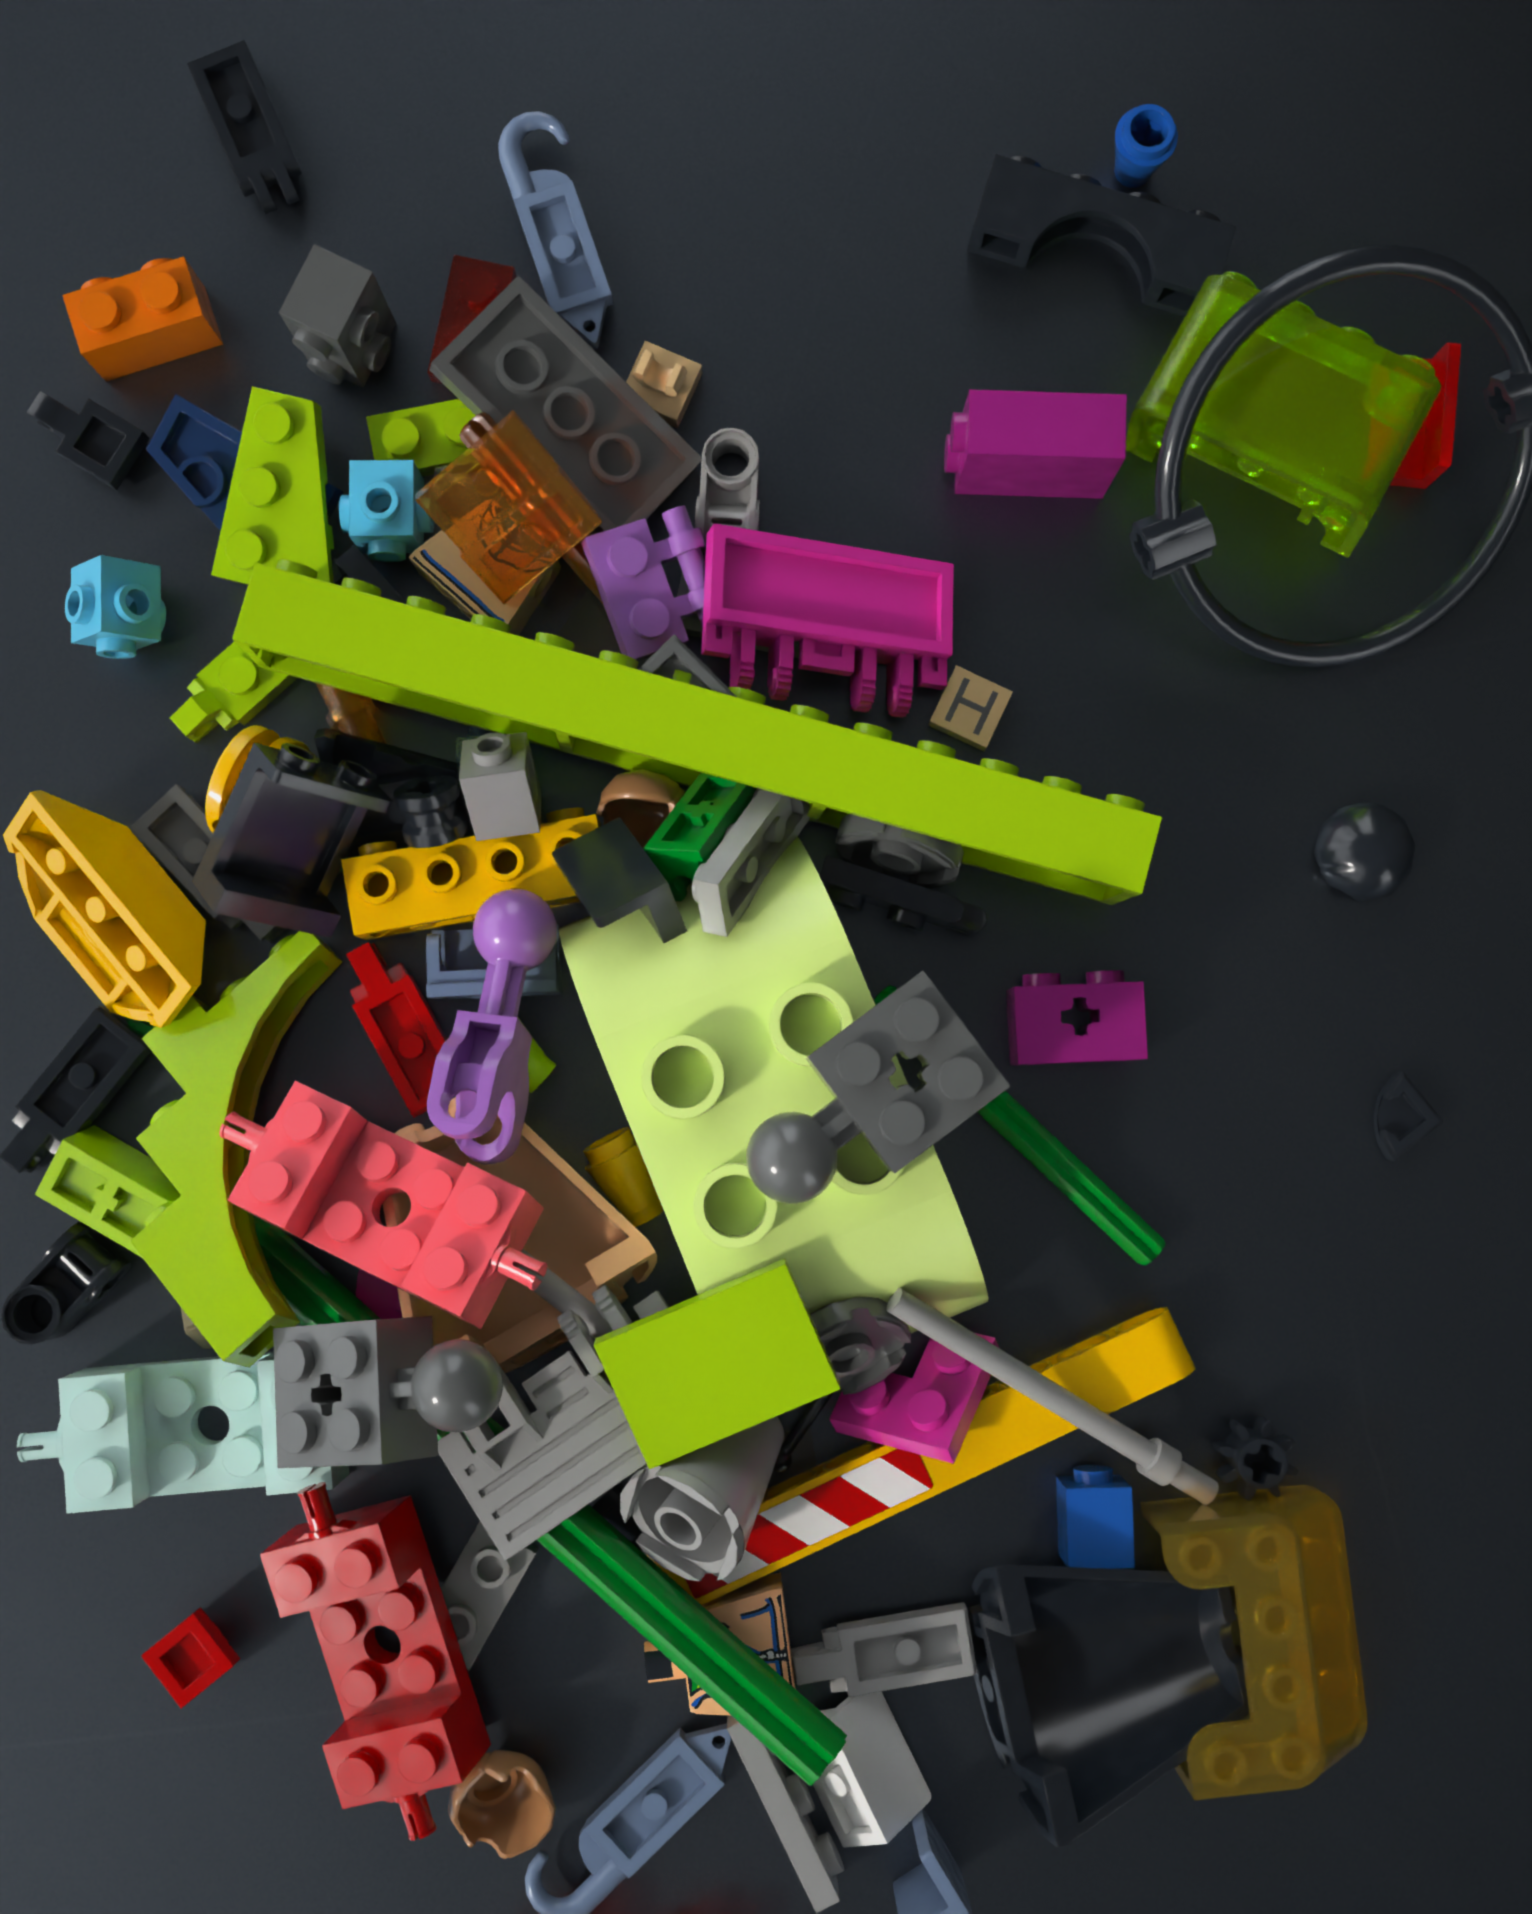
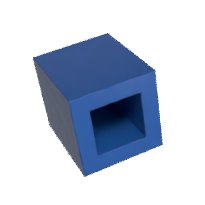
M1080 1465L1073 1468L1074 1476H1056L1058 1551L1067 1567L1108 1569L1135 1568L1132 1487L1121 1475H1113V1468L1105 1465Z

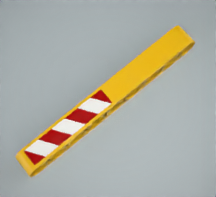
M1160 1307L1139 1314L1029 1366L1107 1415L1182 1380L1196 1369L1167 1307ZM998 1380L986 1386L954 1464L868 1441L766 1489L743 1557L727 1578L717 1580L719 1573H706L701 1581L688 1580L664 1569L648 1555L647 1557L696 1601L704 1605L1078 1429V1427Z

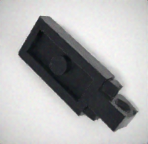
M98 1006L15 1106L19 1112L12 1122L20 1127L21 1130L1 1153L0 1159L18 1173L26 1171L32 1173L50 1152L54 1155L56 1154L63 1139L89 1128L151 1052V1049L142 1040L143 1037L117 1015L111 1013L106 1007Z

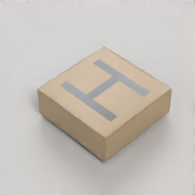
M956 665L928 726L981 751H985L1013 691Z

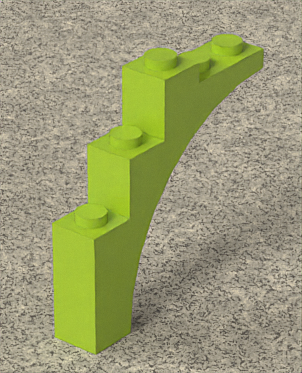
M301 931L280 940L270 951L269 958L249 976L231 983L221 994L220 1001L212 1008L192 995L170 1025L162 1028L155 1026L142 1038L186 1094L181 1099L171 1101L161 1107L153 1115L150 1121L151 1125L136 1139L181 1196L156 1208L147 1217L145 1228L131 1239L130 1242L222 1361L248 1368L274 1346L273 1328L293 1327L300 1323V1321L273 1280L256 1235L253 1215L228 1201L230 1194L248 1164L249 1150L221 1138L219 1131L221 1125L225 1124L243 1134L246 1133L230 1124L225 1118L231 1112H237L240 1116L253 1122L261 1085L281 1039L308 998L342 963L333 950L317 935Z

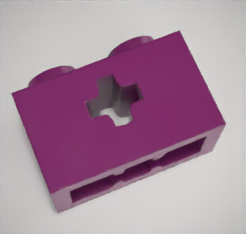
M1123 970L1086 972V984L1061 985L1060 973L1022 975V986L1006 990L1010 1066L1148 1059L1144 981L1125 982ZM1073 1001H1076L1078 1011L1089 1012V1024L1079 1026L1077 1035H1075V1029L1072 1024H1061V1012L1072 1009Z

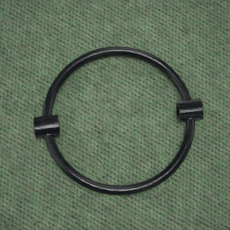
M1397 245L1367 246L1340 251L1296 268L1263 288L1240 307L1208 343L1187 375L1172 406L1157 460L1154 489L1155 514L1133 522L1132 533L1129 534L1133 553L1138 559L1143 573L1152 580L1170 573L1177 590L1191 611L1209 630L1224 642L1254 657L1289 666H1336L1364 660L1393 649L1433 626L1452 611L1478 585L1494 565L1516 529L1531 494L1532 344L1519 317L1507 300L1487 280L1466 265L1445 255L1425 249ZM1380 274L1410 276L1439 285L1466 301L1484 319L1499 342L1509 366L1508 370L1491 376L1488 387L1483 389L1485 408L1492 416L1496 428L1508 434L1516 431L1511 469L1495 514L1483 536L1457 571L1420 605L1386 625L1357 636L1320 642L1292 641L1256 630L1224 608L1202 580L1195 563L1213 556V546L1216 545L1213 526L1208 520L1202 504L1194 499L1182 502L1183 471L1188 445L1197 417L1209 391L1234 354L1259 327L1280 310L1319 288L1349 278Z

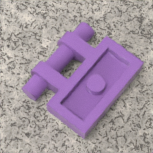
M684 505L662 513L669 534L667 539L654 543L644 518L585 537L581 542L621 654L635 660L652 656L674 634L686 644L689 639L682 618L697 614L703 628L705 559L701 550L706 548V543L701 529L693 528ZM678 559L689 593L674 598L662 564Z

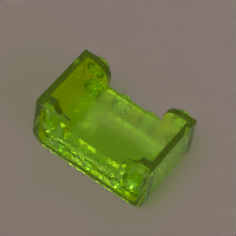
M1228 271L1222 275L1208 276L1203 282L1131 414L1126 436V451L1152 462L1156 453L1160 450L1163 433L1172 406L1198 357L1219 329L1238 309L1261 291L1257 289L1256 285L1249 278L1240 273ZM1296 300L1259 327L1224 367L1209 391L1197 417L1189 441L1186 458L1189 454L1301 508L1302 510L1297 520L1306 525H1309L1312 517L1315 516L1325 527V535L1320 545L1348 558L1368 527L1441 391V384L1435 376L1433 366L1426 360L1408 354L1400 356L1375 344L1373 338L1366 332L1354 327L1340 328L1317 317L1309 306Z

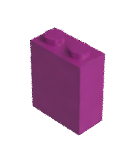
M969 389L963 412H953L951 434L946 435L944 470L945 473H955V494L1103 499L1126 457L1127 394Z

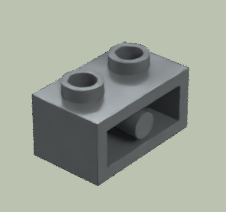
M314 244L279 314L293 335L292 343L304 353L308 360L306 365L312 372L337 385H340L343 379H346L364 388L371 372L380 371L389 356L391 349L390 335L396 325V321L372 271Z

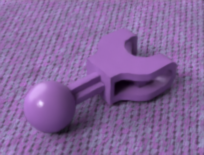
M506 889L493 894L481 905L476 913L473 923V938L478 952L488 962L478 1012L457 1010L453 1031L450 1037L443 1043L436 1057L427 1099V1113L434 1126L446 1136L454 1138L460 1150L470 1159L483 1165L496 1164L507 1160L515 1153L520 1142L528 1105V1060L532 1036L517 1016L526 972L537 967L547 959L557 939V922L550 906L540 896L523 889ZM454 1096H456L455 1118L451 1117L448 1113V1105ZM498 1115L502 1122L500 1135L492 1143L485 1145L477 1143L475 1138L481 1137L490 1131Z

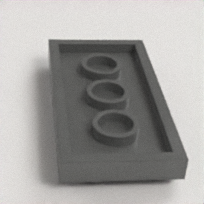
M519 275L431 362L429 371L475 415L482 412L489 414L558 496L596 533L644 518L647 520L702 461V457Z

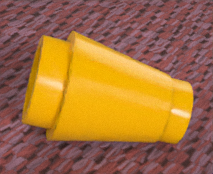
M629 1127L618 1129L598 1139L583 1150L589 1161V1164L585 1167L586 1171L619 1212L634 1227L652 1220L664 1211Z

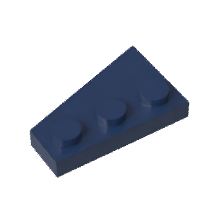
M175 394L146 450L196 507L201 508L221 531L242 432ZM330 483L325 485L328 521L340 501V496L344 493Z

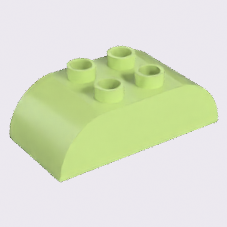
M798 836L775 862L761 883L749 907L728 937L703 932L698 902H695L692 896V883L687 887L686 897L681 902H676L687 932L666 943L662 942L640 909L603 928L597 927L590 916L559 928L565 958L591 1031L698 1295L785 1258L810 1314L828 1304L854 1297L879 1298L888 1303L890 1297L898 1288H902L949 1318L988 1302L986 1284L973 1244L933 1145L894 1174L887 1169L860 1133L837 1150V1169L829 1186L817 1197L797 1204L782 1203L767 1197L755 1186L749 1175L746 1163L747 1147L752 1134L761 1123L776 1114L784 1112H800L812 1116L835 1099L805 1058L875 1006L836 910L807 850ZM895 1054L891 1060L895 1064L896 1071L889 1077V1080L896 1088L908 1083ZM908 1325L911 1334L918 1331L917 1329Z

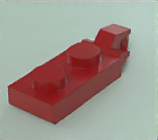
M367 942L346 954L362 983L350 990L355 1001L352 1007L413 1118L427 1112V1099L435 1060L447 1037L413 975L408 974L402 963L389 969L376 944Z

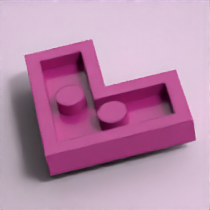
M977 1334L999 1348L996 1338ZM930 1338L913 1378L891 1373L881 1382L861 1392L843 1395V1392H841L829 1419L837 1433L954 1464L991 1374Z

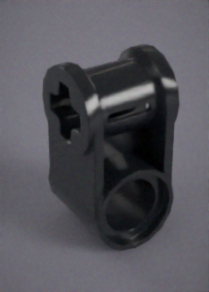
M80 1221L77 1222L51 1245L42 1257L41 1262L8 1296L3 1304L1 1313L4 1330L17 1342L31 1345L65 1336L74 1329L96 1303L102 1300L119 1284L130 1270L132 1263L124 1256L116 1259L90 1235L91 1227ZM39 1295L46 1298L52 1306V1321L46 1329L37 1326L31 1315L32 1303Z

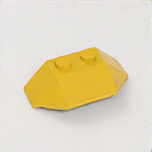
M42 790L30 792L4 832L3 837L8 851L16 855L18 878L33 918L111 1013L133 1020L150 1022V1025L160 1028L170 1025L201 984L206 920L128 826Z

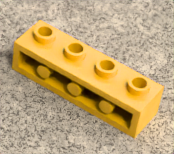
M566 808L547 813V823L541 824L540 833L476 841L475 836H470L430 848L409 847L397 849V844L394 841L362 845L358 847V857L341 859L353 934L358 938L368 941L474 922L476 913L481 905L493 894L506 889H523L540 896L550 908L580 903L581 901L556 865L552 852L601 827V822L596 814L585 816L584 808Z

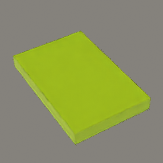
M785 1258L595 1338L594 1348L649 1470L840 1390L838 1377Z

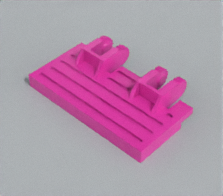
M714 523L706 535L701 655L721 658L730 657L729 687H740L750 690L755 675V645L769 647L768 697L773 700L784 701L787 700V696L789 697V692L791 691L794 641L799 642L798 669L850 676L851 694L849 698L851 709L865 713L869 712V709L872 708L876 695L877 663L887 665L886 710H888L890 716L906 717V714H909L911 702L913 701L914 659L918 660L917 687L943 690L947 687V660L953 653L954 564Z

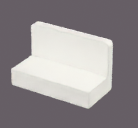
M882 1691L852 1697L848 1696L836 1708L820 1710L847 1737L845 1738L846 1743L837 1757L826 1767L813 1786L843 1848L888 1844L930 1802L931 1792Z

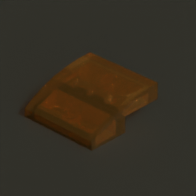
M514 410L415 494V501L460 549V557L503 604L507 603L602 523L601 518L580 490Z

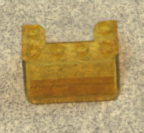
M1308 1485L1279 1487L1281 1496L1278 1498L1274 1497L1266 1489L1256 1490L1251 1501L1245 1500L1238 1492L1217 1494L1214 1500L1207 1505L1202 1504L1193 1497L1141 1502L1142 1516L1161 1535L1165 1565L1179 1583L1192 1589L1234 1586L1250 1719L1213 1723L1203 1727L1194 1735L1188 1747L1187 1760L1175 1768L1194 1800L1303 1788L1315 1781L1356 1748L1365 1736L1368 1723L1342 1515L1334 1500L1315 1487Z

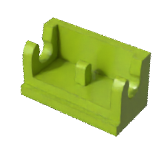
M95 1125L62 1140L35 1193L36 1196L140 1257L142 1256L131 1244L130 1240L145 1228L147 1217L156 1208L181 1196L152 1158Z

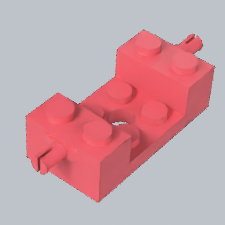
M294 1081L275 1117L265 1127L240 1116L237 1112H231L225 1120L245 1131V1134L225 1124H222L220 1127L219 1135L221 1138L251 1151L248 1164L228 1198L229 1202L253 1216L479 1329H482L508 1277L529 1287L533 1291L541 1284V1280L519 1269L520 1266L542 1277L546 1274L547 1263L522 1253L529 1236L544 1210V1207L526 1190L469 1163L463 1167L367 1121L352 1107L302 1083ZM393 1194H408L411 1201V1210L406 1220L397 1226H383L380 1220V1209L383 1202Z

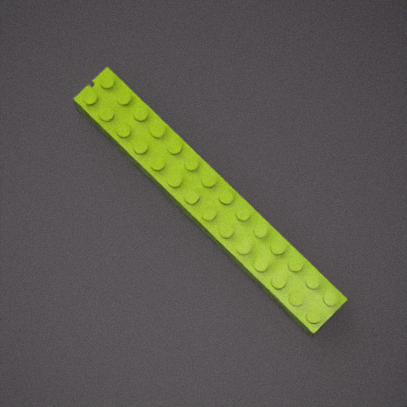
M279 559L276 567L258 562L254 564L232 639L261 668L494 733L507 735L527 732L530 743L630 771L646 769L661 773L675 780L678 784L687 787L691 786L700 772L809 802L807 816L810 817L809 821L839 829L842 817L852 814L961 845L964 851L963 864L1109 905L1143 893L1162 817L1143 812L1145 803L1138 799L1118 794H1107L1104 801L1082 795V785L1068 779L1045 776L1043 783L1018 777L1019 768L1013 764L989 758L981 759L980 765L955 759V749L932 741H918L917 748L891 741L893 736L891 731L868 723H855L853 730L828 723L829 714L809 706L792 705L790 712L766 706L765 696L745 688L728 687L736 697L690 684L692 674L675 669L673 679L637 669L639 664L637 660L621 653L603 650L600 651L599 658L573 651L575 646L573 642L557 635L538 632L536 633L535 640L510 634L511 626L493 617L473 614L471 621L468 622L446 616V607L437 602L417 596H408L406 604L381 597L382 590L358 579L343 578L341 586L316 579L318 574L316 570L294 561Z

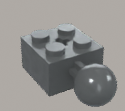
M923 970L805 1058L835 1099L812 1116L800 1112H784L776 1114L761 1123L752 1134L748 1143L746 1153L747 1169L755 1186L767 1197L782 1203H803L817 1197L829 1186L837 1169V1150L861 1133L887 1169L895 1174L1008 1089L1010 1085ZM899 1053L906 1060L917 1057L921 1062L923 1068L917 1073L921 1083L915 1090L908 1084L900 1085L896 1088L891 1084L889 1077L896 1071L895 1064L891 1059L895 1054Z
M432 1316L273 1328L277 1468L382 1465L438 1456L437 1429L456 1433L469 1431L480 1426L492 1416L502 1396L503 1378L501 1369L494 1356L480 1344L464 1339L444 1341L433 1347Z

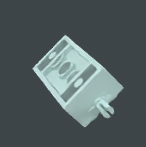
M274 1351L266 1352L250 1368L224 1362L219 1356L82 1369L58 1379L61 1418L57 1431L20 1433L17 1440V1448L27 1447L17 1452L18 1459L21 1462L59 1458V1463L64 1472L66 1513L133 1508L145 1499L153 1496L266 1486V1496L297 1493L305 1487L313 1484L317 1485L320 1482H326V1489L333 1490L349 1475V1466L277 1468ZM205 1406L219 1407L228 1416L229 1431L223 1440H211L201 1433L198 1426V1417Z

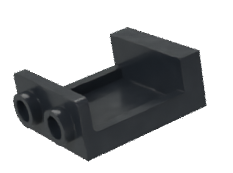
M254 742L192 882L216 914L331 938L341 915L329 901L327 895L341 868V859H345L367 810L371 809L387 813L392 800L376 783L377 775L359 763L341 760L337 766L320 761L312 752L294 744L283 743L281 748L277 749Z

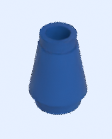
M1143 104L1127 111L1116 126L1114 172L1117 180L1125 187L1137 188L1144 185L1155 171L1173 154L1177 146L1178 132L1170 113L1163 107L1155 104Z

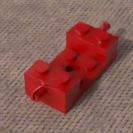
M320 1482L317 1485L313 1484L297 1492L307 1522L294 1526L260 1553V1557L280 1618L309 1611L345 1720L322 1745L342 1809L379 1801L399 1803L409 1840L415 1841L418 1837L420 1840L431 1835L437 1829L425 1793L429 1790L462 1783L491 1746V1742L411 1495L335 1515L326 1489V1482ZM376 1626H386L397 1634L401 1643V1651L399 1653L388 1652L378 1644L375 1637Z

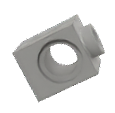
M527 732L507 735L489 733L477 739L462 741L459 781L476 841L540 833L542 792Z

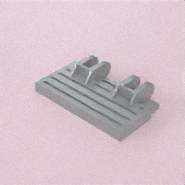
M603 1285L593 1292L592 1295L597 1310L607 1320L613 1331L633 1323L608 1286ZM655 1291L633 1306L640 1319L669 1307L659 1291ZM571 1309L558 1316V1323L590 1374L586 1375L572 1351L566 1352L521 1383L537 1408L531 1414L519 1393L501 1369L503 1391L498 1407L509 1422L510 1427L495 1436L485 1421L480 1426L464 1433L450 1432L438 1441L440 1457L504 1561L519 1553L647 1464L594 1348L595 1340L589 1333V1328L581 1316Z

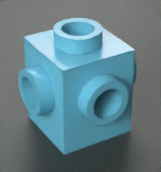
M349 460V495H341L339 501L341 530L343 533H349V537L362 554H368L369 559L379 562L404 561L406 553H413L424 544V533H433L434 502L431 494H424V478L414 460Z
M99 555L71 568V587L65 599V615L71 623V643L96 647V655L101 657L127 659L135 657L136 650L161 641V632L166 622V607L161 600V566Z

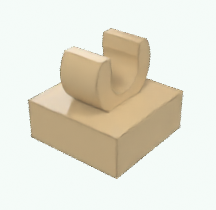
M644 341L626 383L670 426L678 429L702 376V365L648 341Z

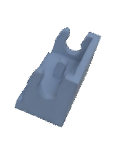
M557 924L556 943L550 955L543 963L526 972L521 997L563 995L559 924ZM473 929L432 930V934H427L426 938L427 998L437 1001L480 999L488 962L484 960L476 948Z

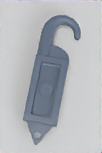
M541 111L525 112L512 118L503 128L498 142L499 160L549 306L582 339L596 349L599 346L607 306L613 305V298L573 180H570L566 174L557 170L541 169L529 172L521 147L524 137L531 131L539 129L552 133L562 145L568 144L570 136L564 125L553 115ZM589 326L595 327L592 332H587L585 329Z
M727 1723L690 1733H685L679 1728L586 1820L579 1835V1851L591 1875L570 1895L555 1897L543 1887L541 1875L549 1857L546 1851H539L529 1863L525 1876L526 1895L533 1908L540 1914H589L626 1877L630 1878L725 1785V1775L722 1773L731 1741V1736L727 1730ZM715 1736H722L725 1740L722 1743H716L713 1738Z

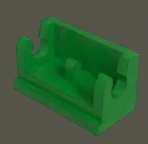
M700 772L643 848L668 882L675 902H682L686 897L687 887L693 882L697 868L702 863L707 862L723 840L729 825L735 823L750 804L757 788Z

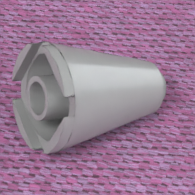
M778 1416L650 1470L646 1464L632 1475L620 1493V1512L625 1523L632 1516L642 1532L636 1542L644 1553L664 1569L688 1580L701 1581L706 1573H719L717 1580L727 1578L743 1557L784 1441V1429Z

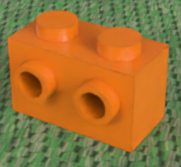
M184 256L177 259H154L144 264L141 270L117 278H94L85 282L81 289L62 295L80 354L106 382L223 345L206 288Z

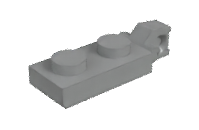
M964 1602L838 1623L837 1627L821 1630L823 1642L791 1648L793 1672L797 1685L829 1680L831 1692L847 1691L849 1697L977 1674L968 1612Z

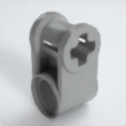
M720 429L713 433L704 444L701 462L700 496H697L695 528L701 529L705 543L707 532L714 523L759 531L758 447L753 438L740 429ZM735 453L742 456L747 461L748 466L742 473L736 476H726L719 473L715 469L714 464L724 454ZM704 548L703 550H701V551H702V554L705 553L706 548Z

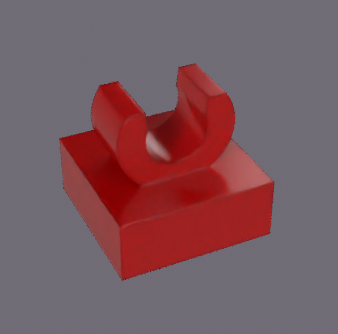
M201 1607L141 1655L142 1659L180 1708H183L240 1660V1657L228 1643L227 1638Z

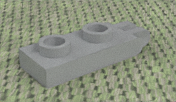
M481 1522L478 1523L441 1588L468 1672L539 1549L537 1546L530 1544L507 1561H504Z

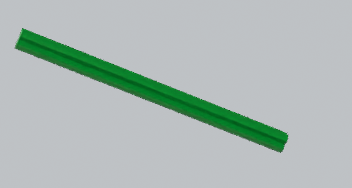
M253 1216L256 1235L273 1280L299 1319V1326L381 1319L281 1229ZM490 1417L486 1420L495 1436L505 1430L493 1418ZM437 1429L438 1441L450 1432ZM589 1504L537 1539L539 1543L809 1786L813 1785L820 1778L826 1767L837 1757L846 1743L845 1738L847 1735Z

